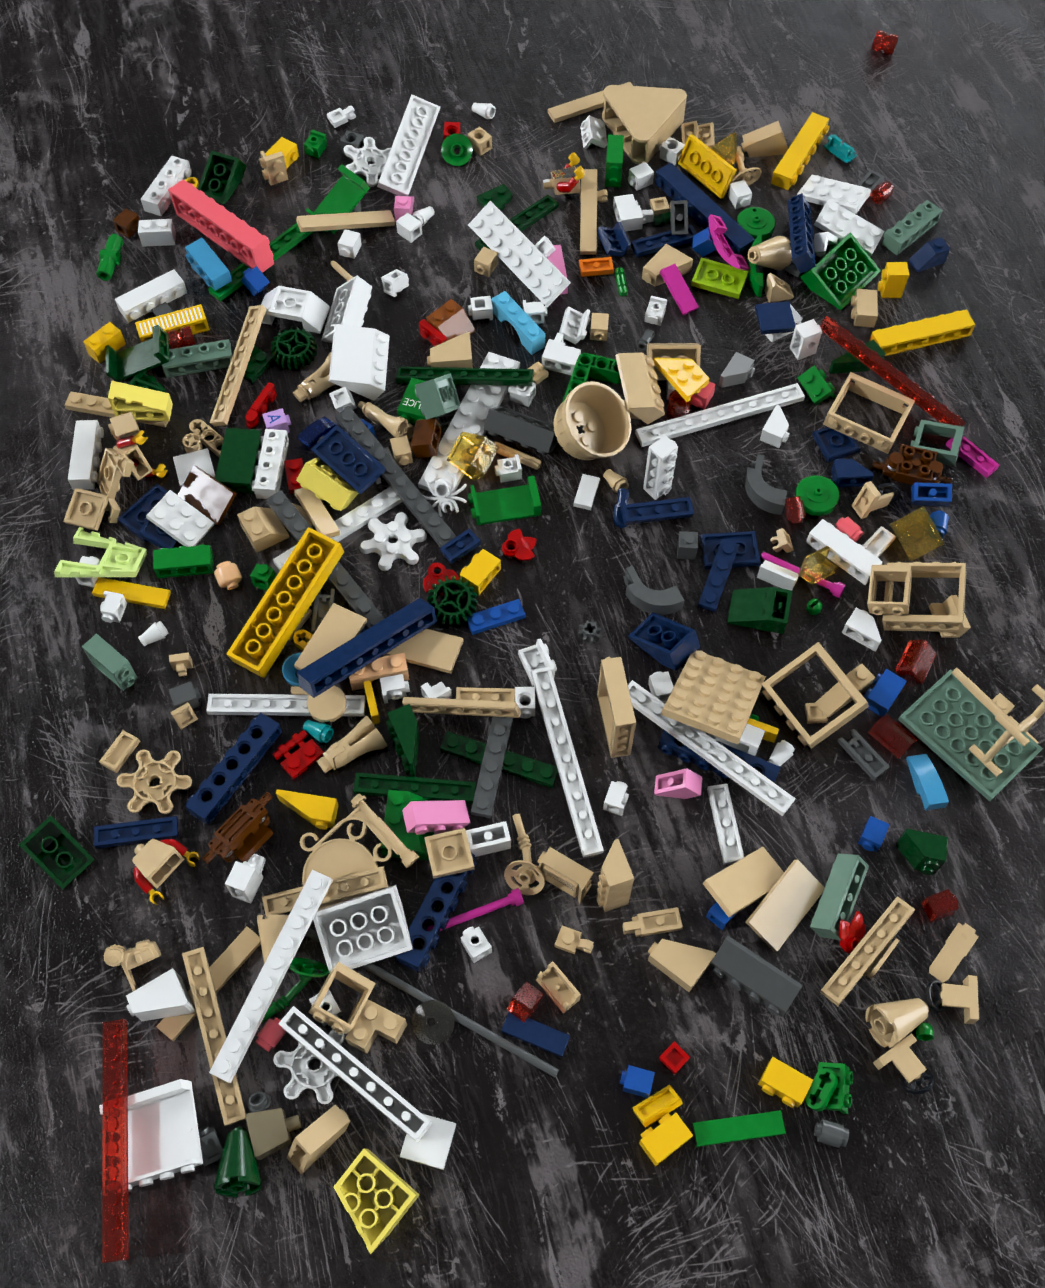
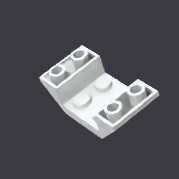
M277 286L264 296L261 305L266 308L262 323L272 325L275 317L302 322L305 331L320 334L330 306L311 291Z

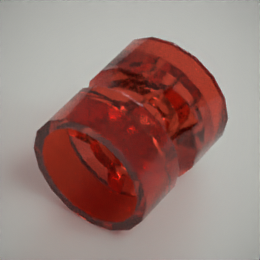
M878 30L872 50L879 52L883 50L885 54L893 55L899 35L893 33L887 35V32Z
M190 325L180 328V331L174 329L166 332L171 349L196 345Z
M676 390L672 391L668 400V418L674 419L688 415L691 400L686 402Z

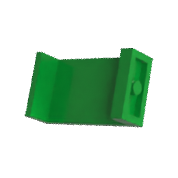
M341 164L338 170L342 177L314 212L308 208L305 211L309 215L351 213L370 187L362 178ZM329 230V231H331L333 234H335V232H336L337 230Z
M535 476L527 477V485L475 493L474 485H470L471 493H468L469 504H473L471 516L472 519H476L477 525L541 516V502Z

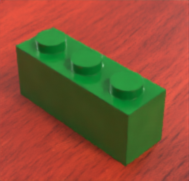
M204 544L153 550V570L158 579L214 573L213 552L210 545Z

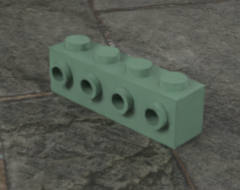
M928 200L923 204H919L913 212H909L902 221L899 220L892 229H888L884 233L882 245L894 254H900L939 222L943 210Z
M227 339L169 349V362L162 364L166 378L229 367L233 356L230 341Z
M837 854L810 928L822 938L841 940L839 938L840 921L845 920L849 922L869 867L859 855Z

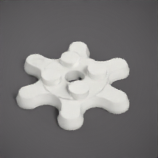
M366 137L363 142L364 147L360 149L351 145L344 147L345 155L353 159V163L346 165V168L355 174L366 176L367 184L370 187H374L378 183V176L382 174L391 148L379 150L375 146V140L372 137Z
M403 512L398 513L395 516V520L388 524H383L377 518H372L368 523V528L374 533V538L363 541L359 549L363 554L373 552L379 554L380 561L378 562V567L382 571L391 569L392 563L396 559H404L409 565H415L419 561V556L412 550V546L415 543L425 541L427 534L423 529H407L408 517ZM389 538H398L396 543L388 542Z
M332 1030L328 1034L339 1045L343 1043L344 1033L339 1034ZM298 1043V1047L294 1051H279L273 1058L274 1064L277 1067L288 1068L292 1073L290 1082L284 1088V1095L289 1100L296 1099L305 1089H312L315 1091L317 1100L321 1104H329L334 1096L330 1086L331 1081L338 1075L322 1061L319 1069L310 1070L309 1062L312 1059L318 1058L300 1043Z

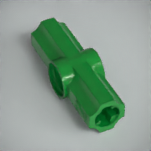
M118 234L109 236L105 249L100 250V263L96 275L103 281H108L112 278L115 266H118L121 261L120 251L124 241Z

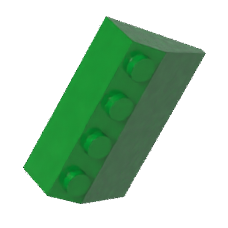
M850 232L841 238L837 244H834L816 262V267L806 271L800 278L812 292L841 310L851 301L852 295L855 296L856 290L863 289L881 270Z

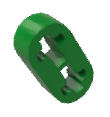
M824 1068L817 1072L805 1097L806 1104L812 1110L819 1112L827 1107L838 1085V1078L833 1071ZM829 1076L831 1082L825 1083L822 1078ZM819 1096L821 1103H815L814 1105L812 1098Z

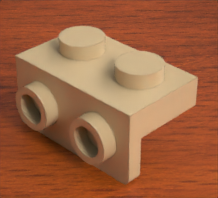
M260 151L261 158H259L261 167L264 168L262 170L264 179L268 180L270 185L288 180L282 151L268 156L265 155L264 151Z

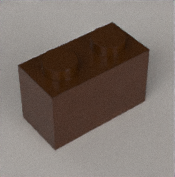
M436 417L427 420H416L412 441H410L411 451L414 452L416 458L437 456L442 429Z

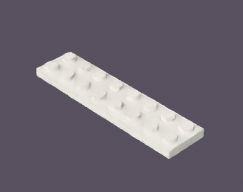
M411 95L377 187L398 196L409 195L440 106Z
M491 201L468 224L491 250L498 252V257L547 308L571 283Z

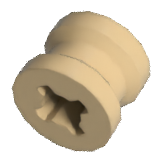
M189 433L183 437L182 443L186 453L203 449L200 437L197 434Z

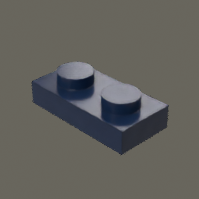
M467 529L440 547V552L452 564L481 545V541L470 529Z

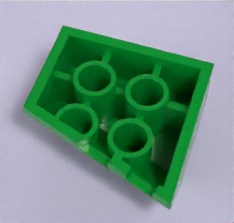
M388 790L384 823L408 849L415 851L419 856L418 859L429 860L424 837L436 834L434 832H427L422 835L407 833L402 810L411 801L430 800L409 791ZM383 844L381 846L382 856L387 857L388 849ZM393 851L392 857L400 858V855Z

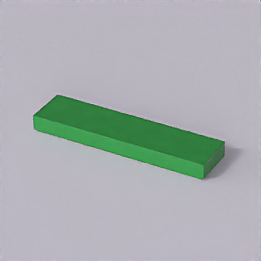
M781 1110L692 1123L696 1147L786 1134Z

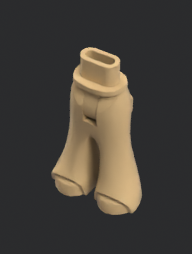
M332 352L328 354L321 367L298 385V389L293 392L300 402L317 397L323 391L335 385L329 382Z
M359 402L358 407L364 415L373 423L385 427L395 438L407 435L409 440L413 436V428L415 427L408 424L407 419L388 415L370 402Z
M365 716L345 737L332 744L323 753V757L317 760V763L324 773H327L331 769L336 770L367 752L384 749L387 747V744L369 717Z

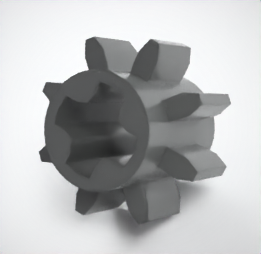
M587 620L584 625H579L578 638L583 639V644L590 643L593 645L595 640L600 641L599 634H601L602 629L597 628V622L593 623Z

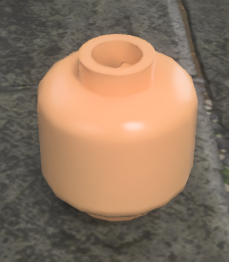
M225 561L216 566L217 569L214 575L221 588L232 590L239 586L238 583L242 580V575L235 563Z

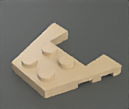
M105 448L98 473V484L101 494L110 497L105 509L110 512L108 521L109 523H117L120 508L115 501L116 492L120 490V478L122 476L130 477L134 462L112 448Z

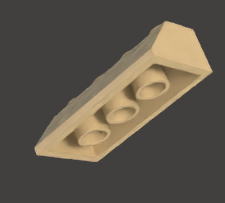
M642 352L616 354L627 410L647 425L665 415L664 402L660 396L661 389L657 383L658 376L654 370L655 364L653 359L647 357Z
M619 839L614 840L602 865L601 875H599L600 881L598 882L596 900L599 907L603 906L605 912L628 905L634 882V876Z

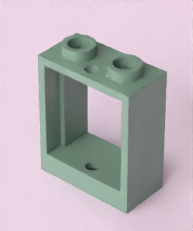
M921 420L920 425L915 427L914 437L916 439L911 441L910 446L937 452L936 461L945 465L955 466L965 427ZM923 433L954 438L951 451L920 446Z
M95 634L82 646L91 663L123 691L127 687L132 686L138 678L129 661L98 634Z

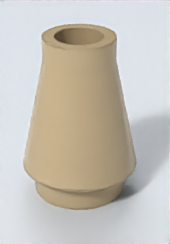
M611 469L606 470L603 474V477L615 493H618V489L628 488L627 479Z

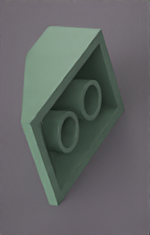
M451 373L415 385V394L420 400L421 413L425 416L426 420L456 410L460 406Z

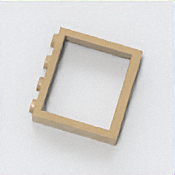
M850 372L828 411L823 425L888 454L915 400ZM848 390L902 414L890 438L835 414Z
M887 563V565H911L912 577L959 578L957 615L897 616L883 614L884 630L963 632L966 563ZM886 581L884 602H892L894 581Z
M819 642L761 684L764 689L762 693L767 700L772 699L776 705L773 707L780 716L782 714L785 715L788 719L785 721L792 731L796 729L799 733L797 737L804 746L808 745L810 749L869 707L866 699ZM817 655L856 704L810 737L772 687Z
M607 657L601 660L597 696L610 756L615 758L631 755L636 719L622 658Z

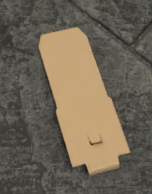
M958 923L946 940V944L930 965L929 973L942 983L947 981L979 936L974 934L976 930L966 923L964 925Z

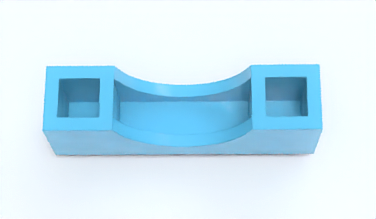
M506 291L491 299L493 314L501 323L506 320L515 328L521 344L531 355L545 347V333Z

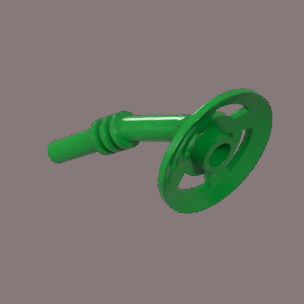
M293 958L289 969L298 974L300 980L285 996L282 995L280 996L281 999H276L277 1002H272L273 1005L268 1008L261 1024L277 1012L281 1013V1009H286L285 1006L289 1007V1003L312 978L327 976L329 973L328 967L312 959Z

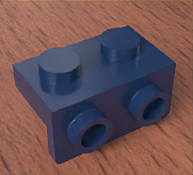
M617 222L614 228L602 226L598 228L597 233L606 254L624 257L631 244L622 223Z

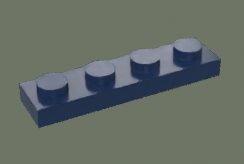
M688 225V234L671 235L670 230L631 241V248L638 258L658 252L665 244L677 247L691 243L696 232L692 225Z
M690 497L625 504L620 507L624 525L692 517L694 515Z
M725 539L721 540L697 606L713 612L716 611L739 544Z
M177 816L94 827V847L96 849L149 842L151 839L159 841L179 838Z

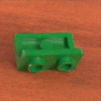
M814 365L797 378L814 404L818 405L830 395L835 398L836 395L833 391L836 389L830 381L826 382L825 378L827 376L822 369L818 370Z

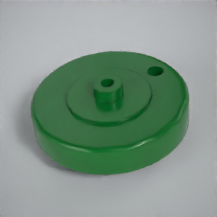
M760 207L744 209L739 213L736 221L754 239L758 235H762V240L769 238L773 234L776 225L772 213Z
M818 475L802 479L795 491V501L798 507L814 516H823L831 513L836 508L840 497L836 484L830 479Z

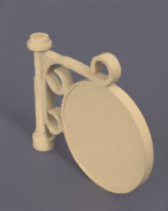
M360 793L351 800L352 807L355 810L338 822L323 838L319 840L315 833H305L300 839L301 848L305 851H312L303 868V886L312 870L334 879L378 868L377 861H388L392 857L393 851L400 855L401 862L406 868L416 862L419 856L414 850L408 849L384 821L364 802L366 800L365 795L362 796ZM350 820L363 822L362 832L359 836L352 834L351 829L354 824L349 823L347 826L349 839L326 841L345 822ZM367 826L382 842L374 847L373 854L368 848L356 841L366 835ZM308 836H312L315 841H318L311 848L305 845V839ZM384 844L388 849V855L385 858H380L378 849ZM371 891V892H367V893H363V894H359V895H355V896H351V897H347V898H343V899H339V900H335V901L323 903V904L320 905V907H319L318 910L323 909V908H326V907H329V906H332V905H335V904H338V903H342V902H345V901H348V900H351V899H354V898H357V897H360V896H363V895H366V894H369V893H372V892H375V891Z

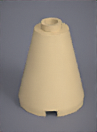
M785 236L773 237L751 247L748 251V259L752 264L775 270H783L792 261L789 244L791 242Z
M263 915L257 916L264 964L289 915H268L265 919H263Z
M919 998L879 1003L867 1008L865 1018L866 1022L870 1021L872 1028L869 1031L875 1041L884 1048L887 1046L891 1048L928 1018L929 1008Z

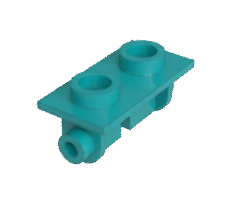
M831 134L828 137L829 142L823 146L846 164L857 157L854 148L845 142L842 144V140L835 134Z

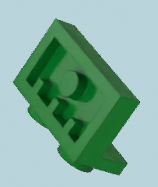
M819 1062L818 1071L824 1068L830 1069L838 1078V1085L824 1110L840 1111L843 1114H848V1108H851L852 1105L849 1088L853 1084V1072L846 1064ZM829 1076L822 1078L825 1083L831 1082ZM818 1096L816 1097V1103L820 1104L821 1099Z

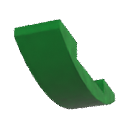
M762 235L756 237L751 247L762 243ZM748 259L747 265L750 269L747 277L750 287L757 297H761L763 273H756V264H752Z

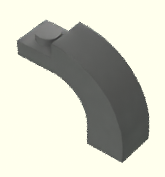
M757 454L756 461L752 460L751 468L747 467L744 480L746 493L750 500L762 510L782 515L787 490L771 487L763 480L761 471L765 455Z
M633 565L626 568L625 576L623 577L627 586L626 596L637 608L647 613H656L658 615L671 614L683 609L684 599L677 586L665 590H652L641 582Z

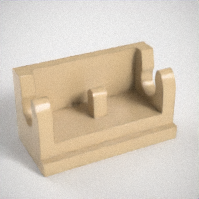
M553 961L544 972L541 971L538 974L536 981L563 1014L580 1000L581 994Z

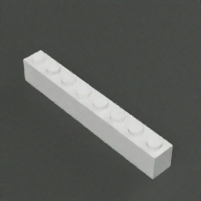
M294 1006L279 1022V1025L412 1139L417 1143L432 1125L431 1121Z

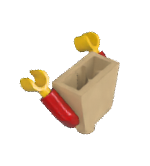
M575 152L569 155L568 158L571 161L569 164L567 163L563 169L552 171L551 179L543 180L544 190L553 188L555 195L581 193L580 179L584 177L585 170L582 166L577 168L573 166L580 162V158Z
M140 430L135 436H128L117 441L113 449L134 462L131 474L138 481L143 477H153L156 475L159 478H163L168 471L164 470L166 466L159 464L156 469L151 468L137 444L142 445L148 439V437L142 436L143 430Z
M151 839L146 845L138 844L134 850L136 856L132 861L136 865L134 868L135 882L146 894L150 895V901L155 905L158 904L154 902V897L160 895L164 900V896L153 888L157 889L184 861L183 856L187 858V863L191 867H195V863L190 861L191 857H196L200 860L197 852H188V848L175 839H163L160 841Z

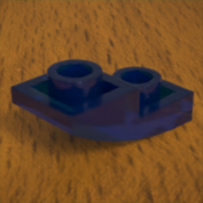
M322 417L307 426L297 436V439L308 447L317 444L320 437L329 433L337 424L327 417Z

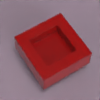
M675 1041L659 1057V1060L674 1075L690 1059V1056Z

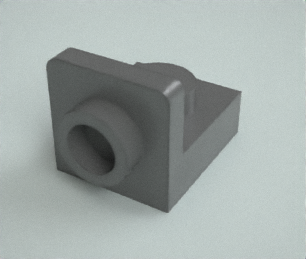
M204 1126L198 1130L204 1167L222 1158L224 1150L214 1126L210 1128Z

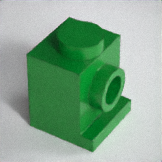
M311 130L310 136L303 144L305 154L319 159L328 146L326 134Z
M256 564L250 575L253 586L265 591L268 590L277 576L274 569L265 564Z

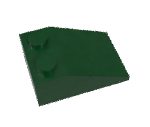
M211 150L198 190L203 191L209 198H213L216 203L225 205L242 181L247 166L239 158Z
M52 815L18 844L62 889L95 860Z

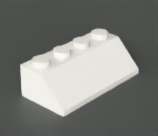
M358 275L336 289L322 341L333 343L334 326L336 324L357 327L363 325V318L368 309L367 304L371 298L372 286Z

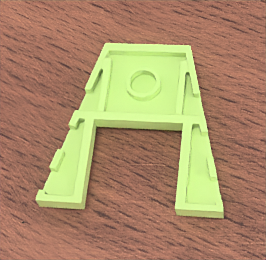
M79 527L73 537L74 544L106 548V552L99 565L60 560L54 574L55 577H136L147 556V549L127 542L124 545L116 542L115 538L109 537V539L100 537V533L94 531L88 533L84 531V528Z

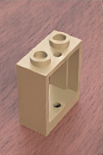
M911 565L871 566L867 603L869 614H893L897 616L909 614L912 582ZM877 582H905L903 602L876 601Z
M337 962L329 973L308 1013L312 1014L316 1021L331 1025L335 1032L347 1034L352 1030L376 983ZM334 978L361 993L347 1022L319 1007Z

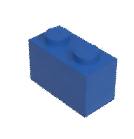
M915 482L911 487L910 505L948 507L952 502V484Z
M888 669L883 674L879 673L873 681L876 684L874 688L869 687L863 696L868 702V709L884 718L907 681Z

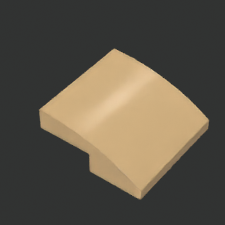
M697 121L681 124L683 144L686 143L688 136L693 134L710 149H715L713 122L698 125Z

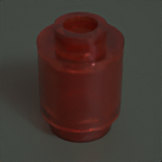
M888 181L882 182L871 192V198L876 204L884 203L893 194L894 187L892 183Z
M800 496L786 499L787 521L791 520L792 524L803 522L802 518L806 517L803 500L800 499Z

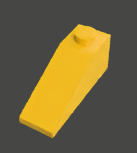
M276 790L279 801L312 825H315V827L324 830L334 827L339 807L336 798Z

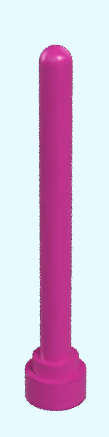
M766 552L761 553L763 560L798 573L799 576L829 589L835 597L840 598L846 587V584L841 582L832 583Z
M519 888L511 890V893L507 894L508 896L449 918L445 929L510 904L511 906L516 905V907L524 904ZM434 925L429 926L427 931H431Z

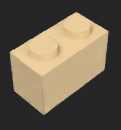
M857 289L855 296L852 295L851 306L854 307L851 312V319H854V326L874 327L878 317L877 290Z

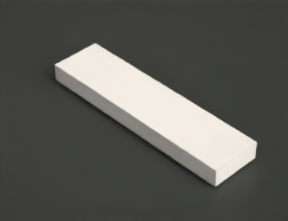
M728 784L708 786L707 791L723 864H734L744 858Z

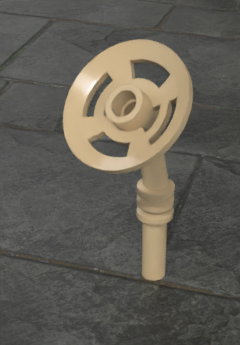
M738 146L736 147L735 162L738 165L739 172L731 183L745 180L749 186L758 180L761 176V170L758 167L745 168L743 162L744 153L742 152V147Z
M514 814L512 817L518 834L517 841H519L518 845L520 850H522L523 860L511 862L505 869L504 877L511 889L519 888L523 895H535L543 889L545 877L540 868L532 863L529 836L525 833L520 814ZM522 864L517 870L512 869L514 866ZM514 876L515 880H516L518 883H520L522 886L518 885V884L513 880L512 877ZM535 880L539 882L536 887H529V884H532Z

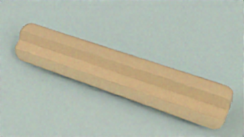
M494 442L492 446L493 452L507 458L515 457L518 454L520 463L538 470L541 466L540 459L499 442Z

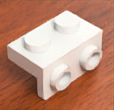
M589 115L580 126L583 148L587 149L591 143L605 148L608 144L605 122Z
M569 306L567 307L559 333L564 334V339L576 345L585 338L587 334L585 329L591 319L589 317L590 310L587 309L582 314Z
M541 638L537 639L536 645L518 650L519 658L532 686L534 684L531 670L550 667L554 678L557 667L555 661L550 659L548 646L543 644Z

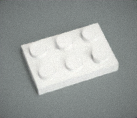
M171 490L146 515L148 520L186 547L196 546L214 526L212 520Z

